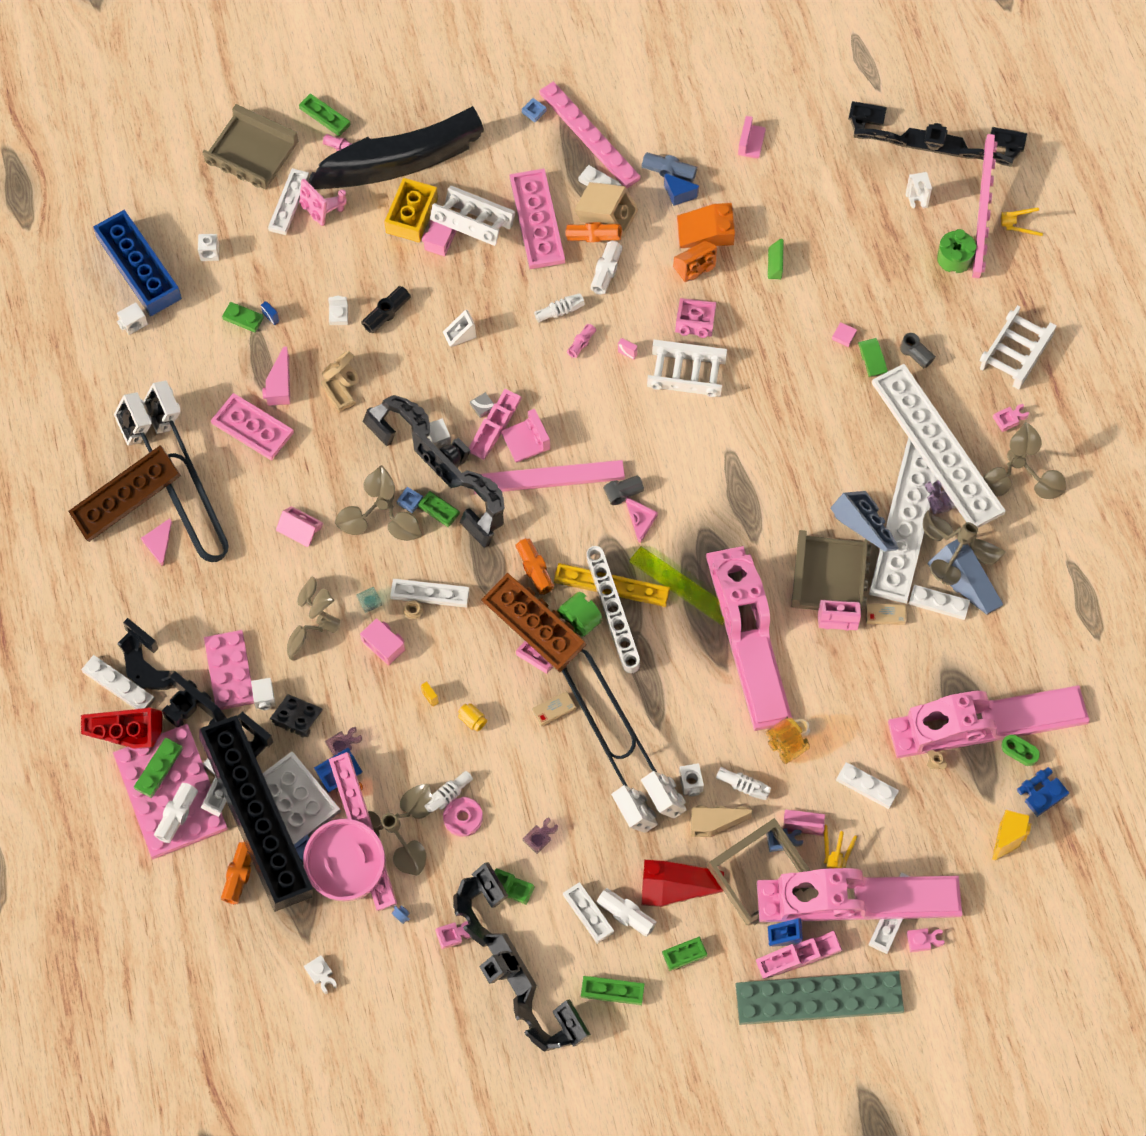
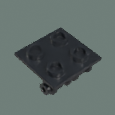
M287 694L270 717V720H272V723H275V726H279L286 731L290 729L291 733L295 731V734L304 738V736H309L311 731L309 728L323 709Z

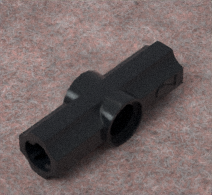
M398 286L387 298L379 300L377 307L361 321V324L369 333H374L386 321L394 318L395 312L411 298V295L403 286Z

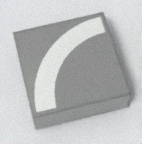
M486 392L470 401V405L480 418L490 413L494 405Z

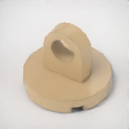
M346 351L337 357V361L334 364L330 363L322 372L324 378L328 380L335 375L345 387L355 385L358 382V375L348 364L354 358V355L350 351Z

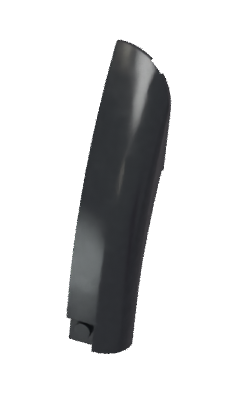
M472 106L441 122L419 130L389 137L373 139L366 137L325 158L318 164L319 167L316 173L312 172L308 183L314 189H332L367 185L406 176L437 165L469 150V142L476 141L481 137L484 128L478 113Z

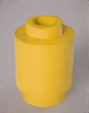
M472 703L464 704L458 711L460 713L458 718L471 730L480 731L488 721L485 715Z

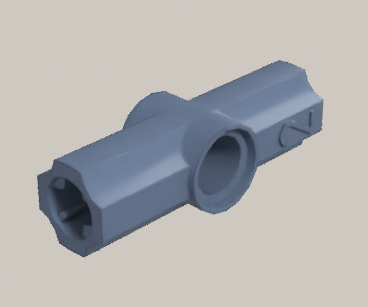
M646 152L643 157L642 168L658 172L663 178L665 174H669L693 182L696 177L697 167L680 162L675 156L667 155L662 157Z

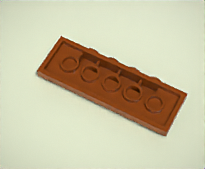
M507 572L481 601L560 673L587 644L573 632L575 628L568 621L563 623L560 620L562 617L554 609L550 611L547 608L549 605L542 598L538 600L534 597L536 593L529 586L524 588Z

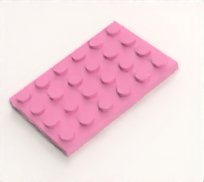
M188 724L160 734L154 747L141 749L125 747L113 752L152 860L228 830L222 813L218 817L201 808L211 784ZM166 737L181 745L183 750L154 796L150 798L135 790L134 785ZM188 783L198 790L189 807L188 817L184 824L179 826L170 843L160 841L154 836V833L163 818L164 809L167 803L173 800L181 784Z

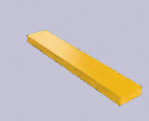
M558 563L554 583L597 592L590 570ZM598 572L596 575L604 577L606 573ZM612 575L619 597L666 607L670 587ZM605 589L602 593L609 595L612 593V590Z

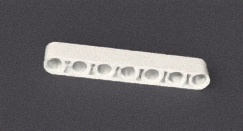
M592 546L587 550V563L620 661L627 673H635L639 670L640 658L604 552L599 546ZM594 554L600 556L598 560H593L590 557ZM601 571L606 573L604 577H598L596 574ZM605 589L612 590V593L609 595H605L602 593V591ZM611 606H615L618 608V610L613 613L608 611V609ZM616 624H622L624 625V628L622 630H616L614 626ZM627 641L630 643V646L623 648L620 644ZM634 659L636 664L629 666L626 664V661Z

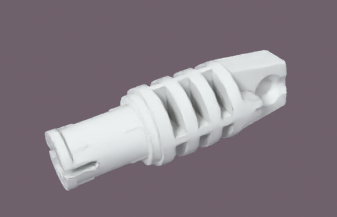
M580 293L567 296L564 299L561 298L560 301L556 300L555 303L551 302L544 309L535 311L534 315L539 323L548 318H558L568 314V312L571 313L584 306L585 302Z
M720 767L716 779L731 784L733 789L755 798L767 800L771 792V787L757 779L748 777V775H743L741 772L736 774Z
M464 771L454 781L446 782L431 795L432 799L425 805L427 811L434 812L438 808L442 810L459 796L461 789L473 780L470 773Z

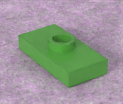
M431 491L418 504L420 509L447 527L460 514L459 510Z
M699 936L663 950L662 955L669 971L707 957V952Z

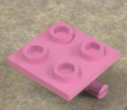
M302 179L299 203L304 210L306 209L315 221L323 226L325 225V217L328 212L335 208L339 212L344 211V205L347 202L345 197L346 191L340 190L337 197L324 199L305 179Z

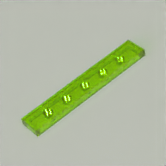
M642 546L630 558L629 562L663 586L670 587L672 592L720 625L724 624V616H722L720 602L717 597Z

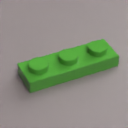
M311 93L299 104L300 110L337 136H340L351 125L347 118Z
M165 737L134 785V789L152 798L182 752L183 747Z
M583 976L581 998L642 1006L645 983Z

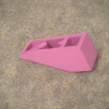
M287 347L282 348L266 379V388L262 389L263 399H267L268 406L290 404V372Z

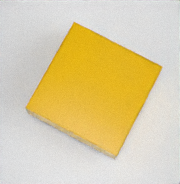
M427 681L421 685L422 694L430 705L434 707L439 703L438 696Z

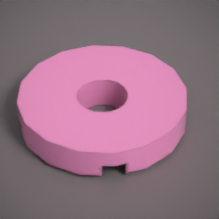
M461 797L452 800L445 807L443 821L447 830L459 837L469 836L480 828L483 822V812L480 805L474 799ZM465 812L469 817L465 821H460L457 818L458 814Z

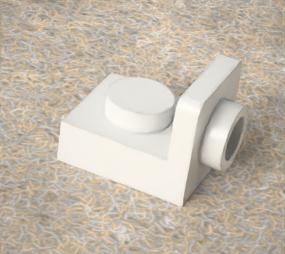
M329 297V325H348L347 297Z

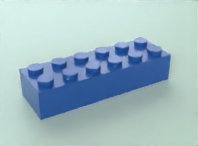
M125 209L93 226L96 238L150 317L182 299L179 287Z

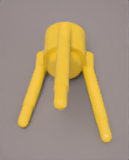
M1038 207L1014 212H1001V226H1006V230L1043 236L1041 232L1013 226V224L1017 223L1018 215L1039 211Z
M825 824L824 864H827V869L846 868L847 860L855 845L857 836L853 837L843 858V854L840 851L844 832L840 831L836 852H831V855H829L828 826Z

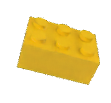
M403 178L384 221L386 233L420 243L431 216L432 205L436 204L438 200L437 187Z

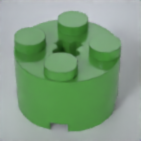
M962 229L946 233L942 237L938 248L937 261L939 265L948 272L956 271V273H962L971 267L976 251L974 239Z
M577 592L563 603L557 612L561 615L562 619L568 621L575 628L573 630L574 633L583 637L603 620H600L602 614L593 601L588 602L584 599L586 597L584 593Z

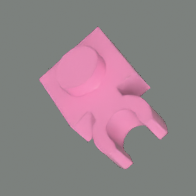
M1020 404L1014 411L1011 407L995 413L993 419L1000 430L1004 432L1019 425V420L1027 419L1029 412L1020 413V410L1024 408V405Z
M468 921L462 923L458 928L456 923L436 928L435 931L442 949L461 944V937L471 938L463 928L465 925H468Z
M928 928L907 931L910 953L931 950V944L937 947L943 946L944 940L938 941L935 937L942 935L943 931L938 929L932 934L928 933Z

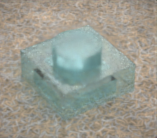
M374 587L356 595L365 613L382 606V601Z

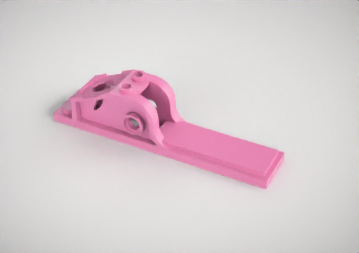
M744 546L707 553L706 559L753 729L758 731L791 724L793 719L770 641L768 602L750 554L746 555ZM741 571L742 580L735 582L728 574ZM750 604L756 619L757 629L741 632V618L738 606Z
M1079 685L1000 700H989L987 693L984 691H970L949 695L939 700L910 708L908 716L888 719L897 759L925 754L929 750L936 752L1003 740L1008 735L1019 737L1086 725L1090 722ZM981 713L983 719H978L976 714ZM949 719V722L939 730H932L924 725L927 721Z
M834 868L781 874L778 880L757 881L759 922H785L800 918L801 921L955 918L962 916L959 876L870 878L864 877L863 872L859 869ZM795 888L817 889L819 894L809 902H801L793 895L792 890ZM854 888L855 899H848L847 889Z

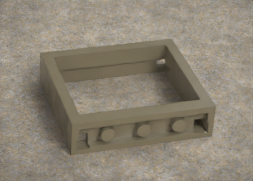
M775 818L706 864L746 925L750 923L756 925L759 923V910L751 916L749 915L717 866L771 831L798 872L811 871ZM795 888L792 890V893L796 896L795 893L800 889L804 892L809 888Z

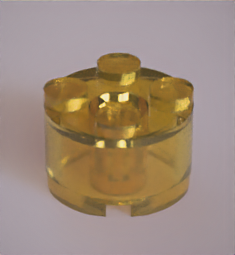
M791 717L782 719L765 731L770 739L768 741L769 747L773 751H778L779 757L784 764L793 761L810 749L808 739H803L801 735L802 729Z

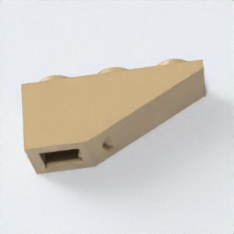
M705 805L692 807L691 837L715 836L751 819L752 809L743 806L736 807V809H728L726 806L708 808Z

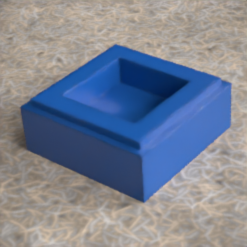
M268 302L262 303L263 315L276 325L279 322L278 312Z

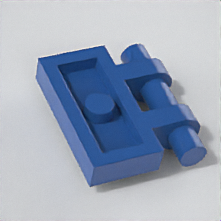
M1049 767L1035 773L1036 776L1030 780H1025L1022 782V786L1017 788V792L1020 795L1028 793L1030 797L1025 800V803L1037 817L1069 795L1068 790L1057 777L1050 782L1048 776L1053 772ZM1041 783L1044 787L1036 791L1034 786Z

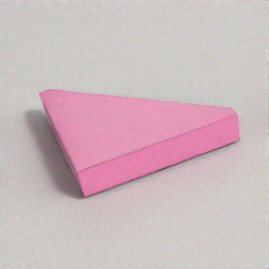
M627 497L626 505L637 540L641 543L658 516V512Z
M170 518L141 538L142 542L161 566L164 565L170 538L169 534L172 525Z

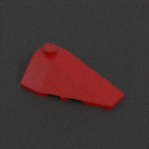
M154 708L81 715L82 735L133 749L154 747L162 732V711Z
M644 859L641 901L643 906L663 907L671 903L684 902L687 899L723 892V889L708 868Z

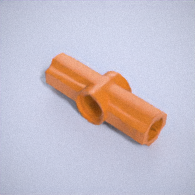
M590 222L585 224H568L565 232L567 241L586 240V242H601L602 240H621L622 227L621 224Z
M530 538L520 540L515 546L523 561L524 570L527 576L532 579L539 595H545L554 589V584L547 572L544 559L541 555H538Z
M239 842L233 862H230L226 872L227 880L221 895L222 901L233 905L239 903L244 884H247L251 873L252 859L244 842Z

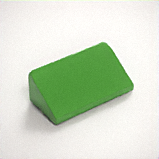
M779 239L768 249V279L781 280L783 239Z

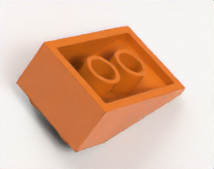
M732 203L712 204L677 215L680 248H692L703 241L716 246L734 245L735 230Z

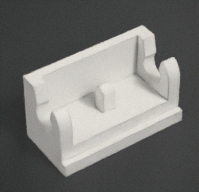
M923 172L909 175L906 197H908L911 207L915 208L914 201L919 200L923 209L928 208L932 191L928 173Z

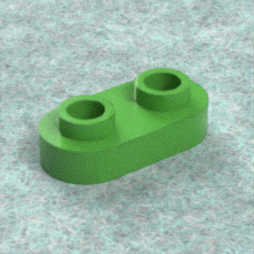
M1008 735L1002 741L1001 748L1008 756L1025 766H1033L1037 763L1040 753L1035 746L1016 735ZM1012 744L1015 748L1010 749L1008 745ZM1025 755H1030L1032 759H1027Z

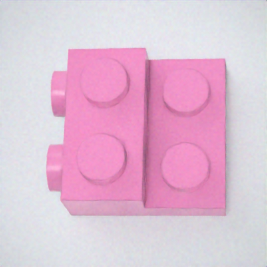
M680 298L675 332L683 336L693 334L698 335L700 338L712 337L716 302Z

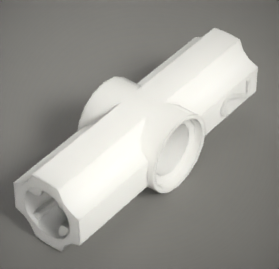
M616 241L607 242L602 258L600 257L597 262L596 274L591 284V290L596 294H605L611 278L615 276L618 259L622 252V245Z
M182 783L173 800L167 803L163 812V818L154 833V836L160 841L170 843L179 826L183 825L186 821L189 807L198 793L195 787L188 783Z
M608 888L603 890L597 900V904L612 913L616 920L625 926H631L646 937L650 935L657 924V921L640 911V908L629 899L624 900Z

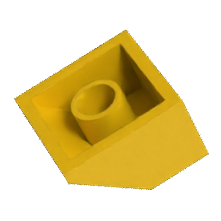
M1005 810L998 829L992 856L993 860H997L1017 849L1022 841H1026L1032 823H1028L1029 815Z

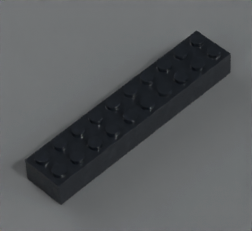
M236 715L200 728V741L274 912L312 898L313 887L238 716Z

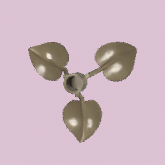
M1024 422L1022 427L1011 438V450L1007 453V458L1010 461L1007 463L1008 472L1006 473L1002 467H997L990 470L983 479L996 497L1002 496L1011 488L1012 482L1009 476L1011 475L1012 467L1022 468L1024 466L1039 481L1034 486V490L1039 497L1044 499L1059 497L1066 490V481L1063 474L1057 470H1049L1039 478L1026 463V455L1036 454L1042 445L1040 435L1027 422Z
M382 465L370 473L364 481L366 493L371 497H378L374 505L363 515L359 507L348 506L339 512L335 520V524L339 529L351 535H360L367 528V521L364 518L378 507L381 510L389 509L392 521L388 524V530L393 537L409 541L417 539L422 535L419 523L411 513L399 512L395 517L393 516L394 506L392 502L395 485L390 474Z
M927 510L923 517V529L932 539L941 541L943 538L949 540L955 535L958 537L960 544L949 563L937 559L930 565V570L935 578L946 585H954L961 578L960 570L951 565L963 545L970 544V548L974 551L978 561L987 565L996 563L1006 552L993 544L976 539L978 528L973 523L966 522L962 528L959 527L953 532L949 523L933 515L929 510Z
M313 576L301 589L297 602L301 607L306 602L312 606L309 617L314 619L318 616L316 623L319 626L305 625L302 627L299 625L292 632L287 644L288 657L292 661L293 656L306 639V630L312 629L322 632L325 629L335 633L340 625V619L323 611L334 602L327 589L322 588L316 594L313 603L311 602V597L314 595L317 586L316 579Z
M428 784L413 787L402 796L400 808L407 812L406 814L397 813L394 815L387 813L380 820V817L375 812L368 811L374 832L378 837L380 836L379 830L385 828L388 832L395 833L403 845L394 853L393 862L400 871L415 876L419 875L425 867L426 851L418 841L414 840L406 844L398 832L401 826L399 818L412 815L416 819H421L429 815L430 812L425 808V805L432 799Z

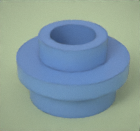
M402 905L394 907L395 910L392 914L401 923L404 924L410 920L408 917L410 912Z

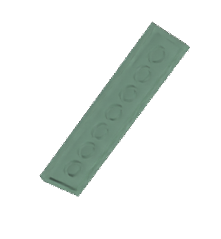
M899 971L739 982L735 984L739 1025L904 1013Z

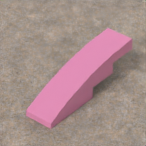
M504 389L497 404L493 405L487 419L484 418L469 446L471 454L483 460L486 458L499 439L501 431L505 429L522 399L521 396Z
M832 931L796 945L791 944L756 959L762 978L766 979L819 961L843 950L836 933Z

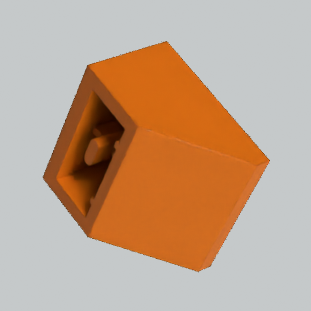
M703 241L675 256L673 267L684 282L694 280L700 274L709 272L716 266L717 247L712 243Z

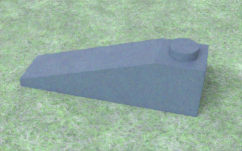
M866 491L843 493L830 508L836 519L883 551H896L899 548L891 532L884 527L885 520L883 517H879L877 504Z
M958 539L949 543L928 562L929 567L937 559L949 563L960 544ZM968 544L963 545L951 565L960 570L961 578L958 583L950 586L953 587L955 592L961 593L970 600V603L988 615L1002 607L1003 603L973 550Z

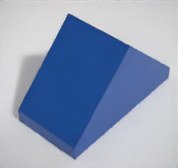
M665 174L664 187L673 206L698 197L699 185Z
M797 918L768 926L769 946H789L801 943L803 939L801 919Z

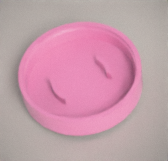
M337 819L319 827L309 838L304 850L303 865L311 885L319 893L335 901L347 902L360 899L375 889L384 874L386 855L381 840L370 827L352 819Z

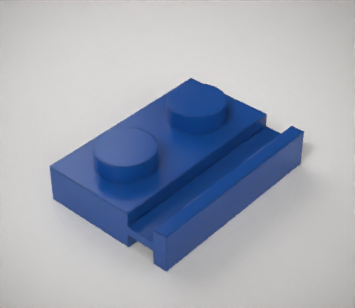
M349 747L331 757L334 758L341 754L349 753L356 776L363 772ZM329 759L314 767L328 793L337 788Z

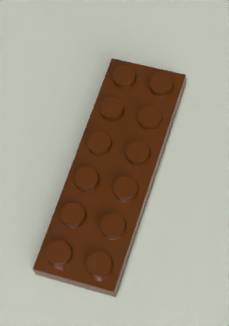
M159 445L68 512L84 538L90 542L181 477V474L164 448Z

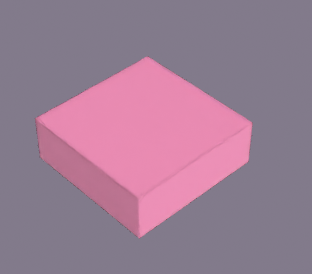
M840 322L832 336V340L849 347L857 330Z

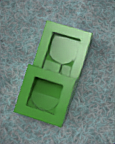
M877 338L858 342L862 360L865 361L868 377L887 373L886 363Z
M496 868L494 872L507 892L508 898L527 905L535 888L534 885L515 878L511 873Z

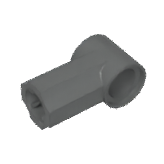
M915 333L905 334L900 345L901 352L904 355L911 356L923 369L927 368L936 356L919 342L918 335Z
M638 475L620 482L617 480L611 481L603 487L611 505H618L624 502L627 497L644 491L642 480Z

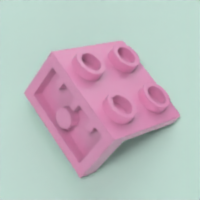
M535 409L528 411V419L501 431L516 463L550 450V439Z

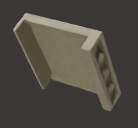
M235 104L232 109L233 117L209 151L203 150L205 162L210 166L220 168L225 173L235 175L240 180H246L257 188L261 187L266 190L299 142L297 132Z
M799 530L791 607L819 610L821 600L859 602L861 611L862 608H866L867 597H863V593L867 591L868 579H865V573H869L870 562H866V557L870 556L871 545L868 544V540L865 539L864 542L807 536V531Z

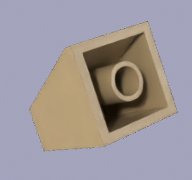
M589 182L575 208V212L581 222L621 224V237L623 238L639 210L625 186Z

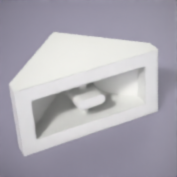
M465 310L443 331L450 347L476 338L475 324L468 310Z

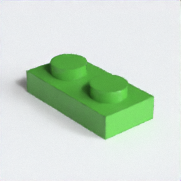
M233 302L229 303L222 315L223 320L255 333L264 319L263 314Z

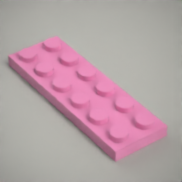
M545 168L509 174L529 269L564 264L565 257Z

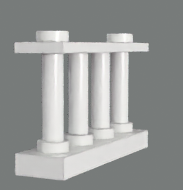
M450 186L447 190L444 206L435 203L432 205L430 220L495 246L497 244L499 228L502 226L510 229L513 226L515 211ZM455 207L461 211L458 213L450 209ZM470 213L472 215L477 216V218L473 219L466 215ZM487 220L494 224L490 226L488 224L483 223V221Z
M1017 305L1014 311L1010 310L1006 317L1007 322L989 351H984L982 354L980 369L983 371L986 365L990 364L1013 376L1012 378L1015 379L1013 387L1019 390L1053 337L1057 325L1050 322L1047 328H1041L1018 316L1021 307ZM1015 322L1038 334L1040 339L1038 342H1033L1010 330ZM1007 336L1030 348L1032 352L1029 356L1027 354L1024 356L1003 345L1001 342ZM996 350H999L1022 362L1021 365L1023 366L1021 369L1017 368L1016 370L992 356Z
M654 339L652 355H656L657 360L654 376L648 375L647 387L655 390L666 389L703 394L709 397H721L722 385L717 384L719 365L726 364L727 349ZM664 357L675 358L672 378L661 377ZM683 359L694 361L691 381L680 379ZM701 362L712 363L709 383L698 382Z

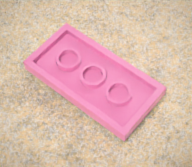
M234 393L211 420L213 425L271 461L294 434L293 429Z
M238 630L204 637L215 704L220 710L254 704L243 631Z

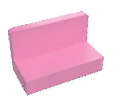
M746 116L738 155L758 159L766 128L752 125L753 117Z
M290 506L282 511L276 530L308 547L311 544L314 533L321 530L323 522Z
M785 809L783 829L787 828L788 832L801 830L804 834L823 836L825 814Z

